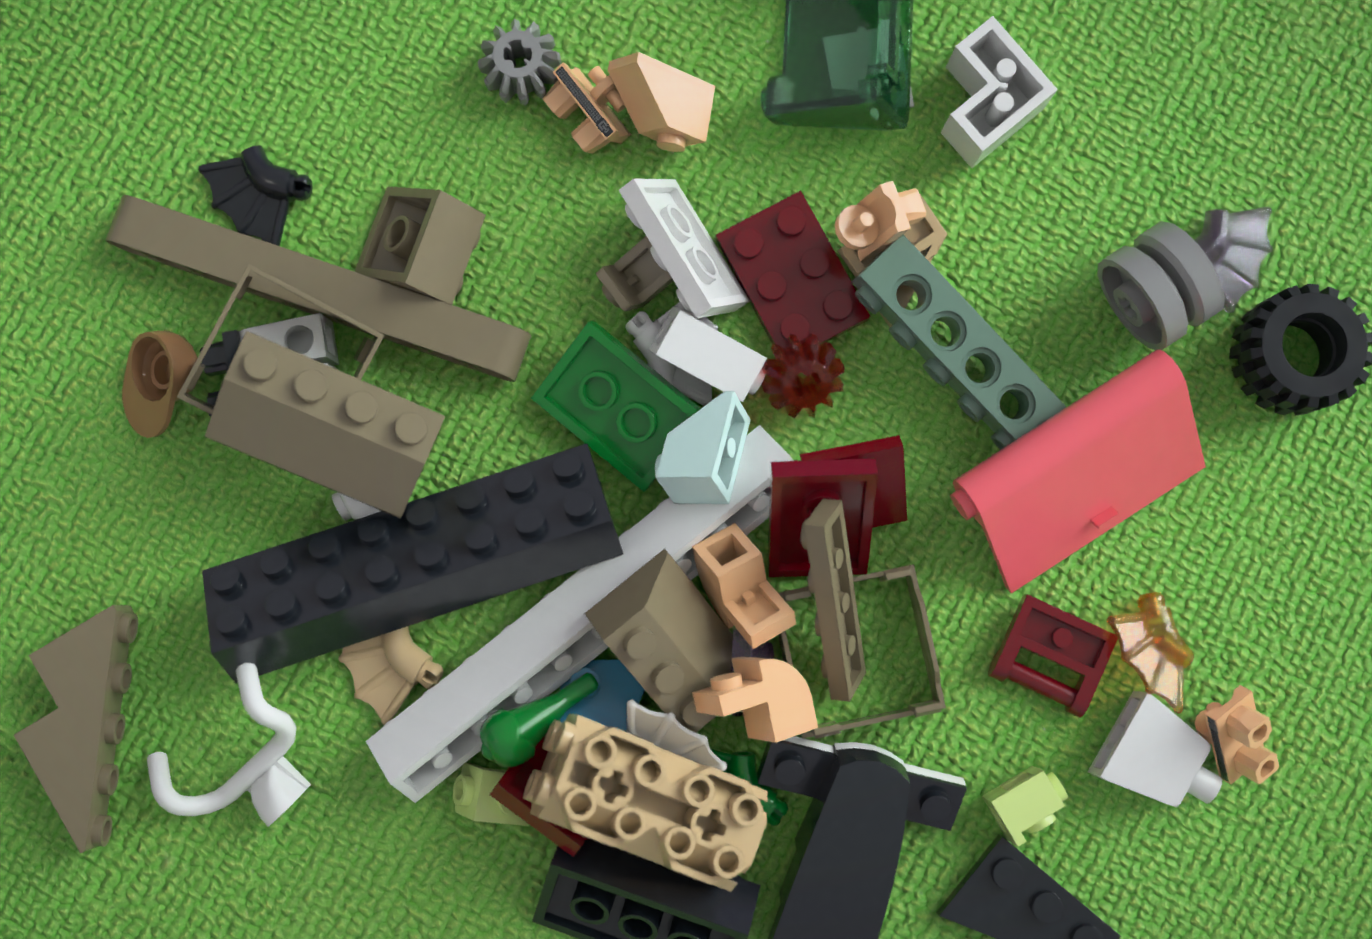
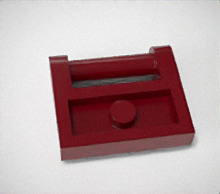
M1024 594L1002 644L990 664L988 676L1000 682L1008 679L1064 705L1066 712L1081 718L1091 703L1119 636L1035 597ZM1020 648L1079 674L1080 677L1076 686L1073 688L1016 662L1015 659Z

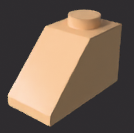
M640 52L609 61L608 72L638 134L656 140L658 148L670 152H683L686 146L706 142L715 85Z

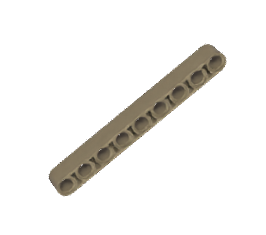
M122 195L105 239L109 244L125 251L233 288L236 287L249 263L385 335L383 338L385 340L511 382L516 381L532 336L530 333L507 323L129 195ZM252 271L249 272L248 275L253 278L245 292L309 314L321 313L330 321L368 333Z

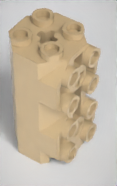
M569 714L564 722L553 720L543 742V749L547 750L548 753L541 771L533 770L523 794V799L532 802L530 814L705 883L715 885L730 892L734 889L737 882L730 880V878L740 873L745 874L750 868L766 826L767 813L763 811L760 800L767 802L766 790L751 785L748 781L711 766L699 764L657 747L652 742L617 728L602 725L578 714Z

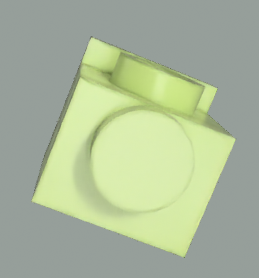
M1031 766L984 794L982 798L1007 840L1018 847L1027 842L1021 832L1028 829L1029 833H1035L1056 820L1053 813L1065 807L1063 801L1068 799V795L1053 772L1046 775L1044 770Z

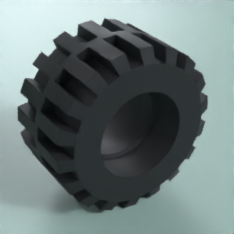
M1306 284L1301 288H1298L1296 285L1275 294L1248 311L1241 318L1244 324L1235 328L1232 338L1239 341V344L1230 348V359H1238V366L1232 368L1235 379L1242 376L1246 384L1240 388L1245 395L1249 396L1254 393L1259 397L1255 404L1263 409L1274 405V413L1286 415L1294 412L1296 416L1338 404L1339 401L1357 392L1355 386L1364 384L1370 375L1363 368L1372 365V352H1368V345L1372 344V332H1365L1363 324L1370 321L1365 312L1357 315L1353 311V308L1357 305L1353 299L1347 297L1339 300V290L1332 287H1327L1319 292V284ZM1287 326H1294L1304 330L1315 341L1319 351V364L1313 377L1301 374L1288 363L1282 347L1283 335Z

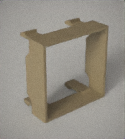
M248 263L177 398L212 415L214 405L186 393V390L193 391L206 366L201 362L236 298L242 299L253 278L248 275L250 271L374 335L373 340L364 337L354 359L359 361L360 364L353 377L362 379L385 335Z
M914 564L853 577V582L879 577L881 582L906 576L933 700L910 704L908 708L848 721L818 724V728L799 734L801 738L814 736L817 739L840 734L841 730L912 715L920 717L939 713L942 709L946 708L940 683L939 665ZM808 587L779 593L786 602L811 596ZM786 631L778 635L783 661L793 666Z

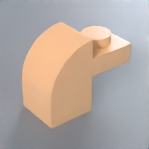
M736 523L692 546L699 578L714 609L727 628L730 629L734 626L753 649L796 625L794 610L766 579L761 551Z
M754 657L731 658L734 673L715 676L710 679V687L692 692L697 713L724 717L742 711L747 736L751 739L776 743L818 728L808 684L797 669L781 660Z

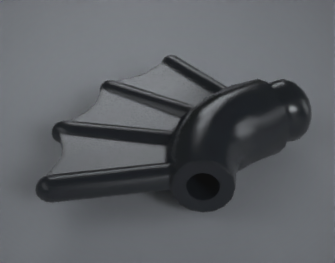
M260 145L243 150L240 154L241 157L203 164L198 167V172L203 174L210 184L213 199L211 203L212 208L226 212L232 218L237 232L249 236H257L265 242L280 246L290 202H293L295 199L306 201L312 194L313 184L309 176L305 174L298 175L295 170L274 165Z

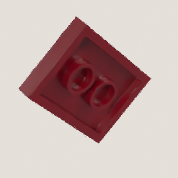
M801 190L716 234L715 240L750 300L754 312L783 365L870 319L871 316L867 309L855 296L856 289Z
M876 459L771 462L767 561L769 577L808 576L810 570L808 549H804L801 543V529L805 519L811 516L822 499L842 500L852 575H865L868 573L878 480Z

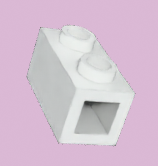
M674 306L649 349L658 357L723 392L734 391L741 402L744 401L748 393L751 395L756 393L767 371L763 367L767 359L766 357Z

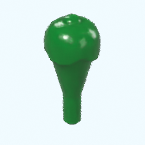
M585 673L557 693L511 710L501 708L491 714L480 728L481 752L483 756L490 761L494 760L499 766L505 768H513L525 763L535 755V747L544 738L553 720L559 721L568 709L598 689V682L591 673Z

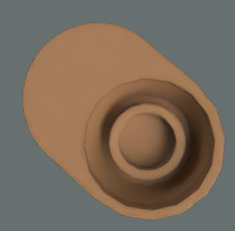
M169 330L149 331L139 334L133 341L128 355L122 387L123 407L132 428L139 435L146 438L160 436L168 428L175 402L181 400L177 396L198 358L192 345L185 337ZM187 389L186 393H190L192 390Z

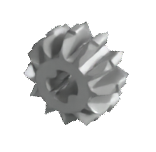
M514 18L511 22L512 31L506 33L503 28L495 25L493 33L496 41L482 40L481 49L486 56L479 59L478 66L481 73L487 74L484 82L488 90L500 89V98L505 103L517 93L520 104L526 106L529 101L528 93L534 91L537 97L543 99L547 94L543 83L555 84L558 81L553 71L554 68L561 64V57L559 52L552 50L555 46V41L550 33L540 36L539 25L535 22H532L525 31H522L520 22ZM524 57L525 66L515 68V59Z

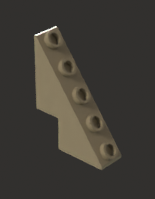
M112 605L28 655L58 709L14 734V737L80 853L99 846H106L112 833V818L107 815L109 798L115 792L119 779V768L114 764L116 744L122 741L125 732V716L120 714L123 694L128 691L132 679V668L127 663L129 643L134 642L138 631V617L133 613L134 611L130 605Z

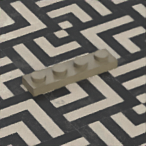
M822 499L811 516L806 518L802 525L801 543L804 549H808L809 555L808 588L812 594H815L817 607L815 632L817 636L821 637L824 653L821 662L822 675L828 679L831 700L850 702L866 674L842 500Z

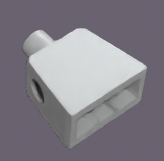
M1140 691L1132 692L1088 770V773L1095 777L1176 808L1181 804L1187 792L1206 804L1210 803L1217 796L1223 782L1220 776L1202 766L1211 749L1209 742L1156 697L1147 692Z

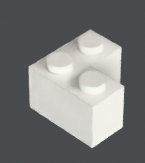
M994 16L955 46L946 65L948 71L969 93L971 98L950 114L941 134L966 163L973 168L1039 114L1058 90Z

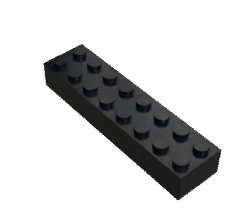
M586 443L408 502L401 519L381 511L203 570L211 654L232 680L238 683L236 669L244 663L255 664L258 676L623 555L624 553L588 444Z

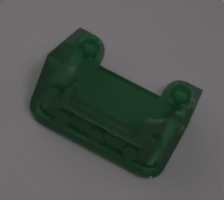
M786 0L782 75L770 77L767 86L761 91V107L765 116L772 123L781 126L875 131L905 129L910 113L913 0Z

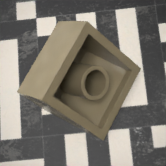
M387 186L355 272L452 305L455 296L462 288L463 275L471 253L479 243L480 229L486 215L442 190Z

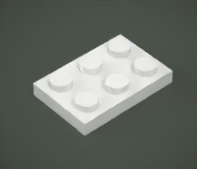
M632 179L619 189L620 194L627 203L625 205L627 216L636 227L644 231L652 244L650 250L654 260L663 270L669 272L678 287L676 290L677 297L688 312L694 314L696 318L735 312L750 302L675 179Z

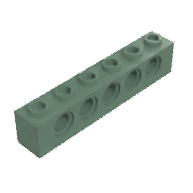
M904 234L890 244L851 281L858 288L855 296L859 302L873 314L879 311L892 324L889 332L894 339L907 350L914 348L926 360L923 367L934 381L941 386L949 384L960 396L957 403L965 414L976 422L982 419L994 432L991 440L1000 450L1066 408L1060 399ZM900 285L909 286L916 292L918 303L914 310H907L898 303L896 292ZM935 321L944 322L950 328L951 341L946 347L938 345L931 336V327ZM970 356L981 360L985 367V375L979 383L972 381L966 374L965 365ZM1005 392L1014 395L1018 401V412L1012 419L1006 417L1000 409V399Z

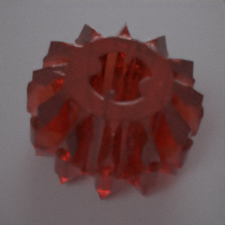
M790 333L788 337L789 346L785 349L780 345L772 343L771 351L776 359H767L762 370L766 376L761 387L764 393L770 394L769 401L775 409L779 410L785 407L788 415L795 419L802 408H805L807 414L815 418L817 412L816 405L822 403L824 406L833 408L834 401L829 393L843 391L844 384L838 376L845 372V367L840 358H835L836 350L830 342L820 345L818 337L809 333L801 344L797 336ZM802 372V373H803L804 375H806L807 377H805V378L803 379V378H802L801 376H799L798 374H800V373Z

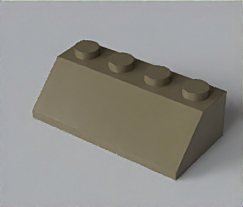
M246 331L223 380L205 437L401 519L445 416Z

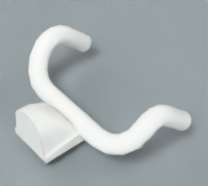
M244 663L236 669L243 706L252 719L260 725L274 730L275 735L224 785L215 791L197 796H184L174 790L166 753L155 752L147 757L151 791L157 803L167 812L178 816L210 814L227 807L245 791L251 793L253 805L260 819L269 827L311 785L284 757L295 741L296 725L289 714L270 706L264 700L256 665Z

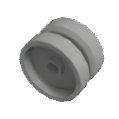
M1160 221L1140 234L1134 240V247L1124 245L1098 263L1099 282L1110 307L1129 332L1150 349H1165L1186 335L1188 325L1197 327L1224 308L1225 295L1222 282L1212 262L1202 248L1184 230L1173 223Z

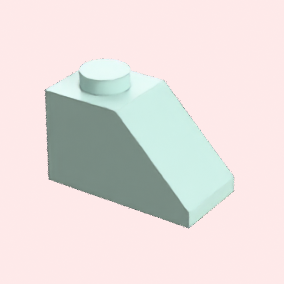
M724 391L667 434L662 454L658 455L655 462V478L673 503H730L751 420L734 391Z

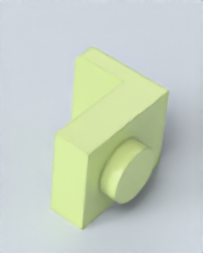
M464 763L462 765L461 775L456 778L453 786V801L456 813L477 822L529 826L527 822L490 796L495 785L507 770L484 768L474 763Z

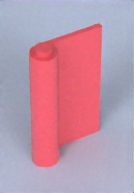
M1156 349L953 480L955 492L950 495L954 506L965 520L973 517L982 526L1005 587L1011 594L1206 467L1184 375L1167 353Z

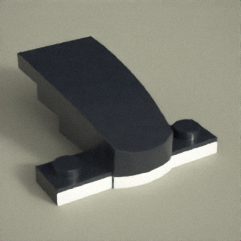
M796 736L776 743L768 741L757 772L758 784L813 797L795 837L796 852L779 891L780 906L768 939H878L895 879L906 820L951 831L967 790L964 778L905 764L902 759L893 753L872 744L846 742L834 743L832 746Z

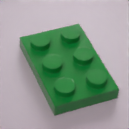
M594 320L588 321L531 397L534 402L585 444L587 443L592 450L643 492L648 490L656 480L655 462L658 455L662 454L667 434L701 409Z

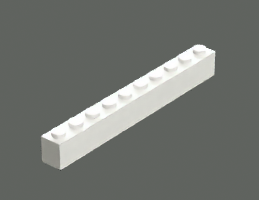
M759 425L746 436L729 504L673 503L670 497L665 499L651 513L619 536L623 555L579 569L555 590L546 594L540 602L514 623L506 626L499 635L474 655L465 659L459 667L438 684L428 689L398 716L388 721L366 743L389 784L414 803L429 793L481 750L480 728L491 714L501 708L511 710L549 696L570 679L572 675L608 648L584 613L663 549H666L691 581L698 575L692 549L693 545L734 523L745 535H748L768 519L771 462L794 461L793 458Z

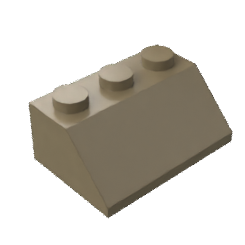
M663 549L584 613L602 640L664 713H674L675 718L681 725L695 733L716 717V715L696 712L692 692L710 687V679L715 676L734 673L731 658L745 657L747 652L666 549Z

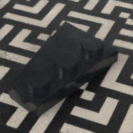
M999 834L936 912L943 918L996 939H1119L1121 937Z

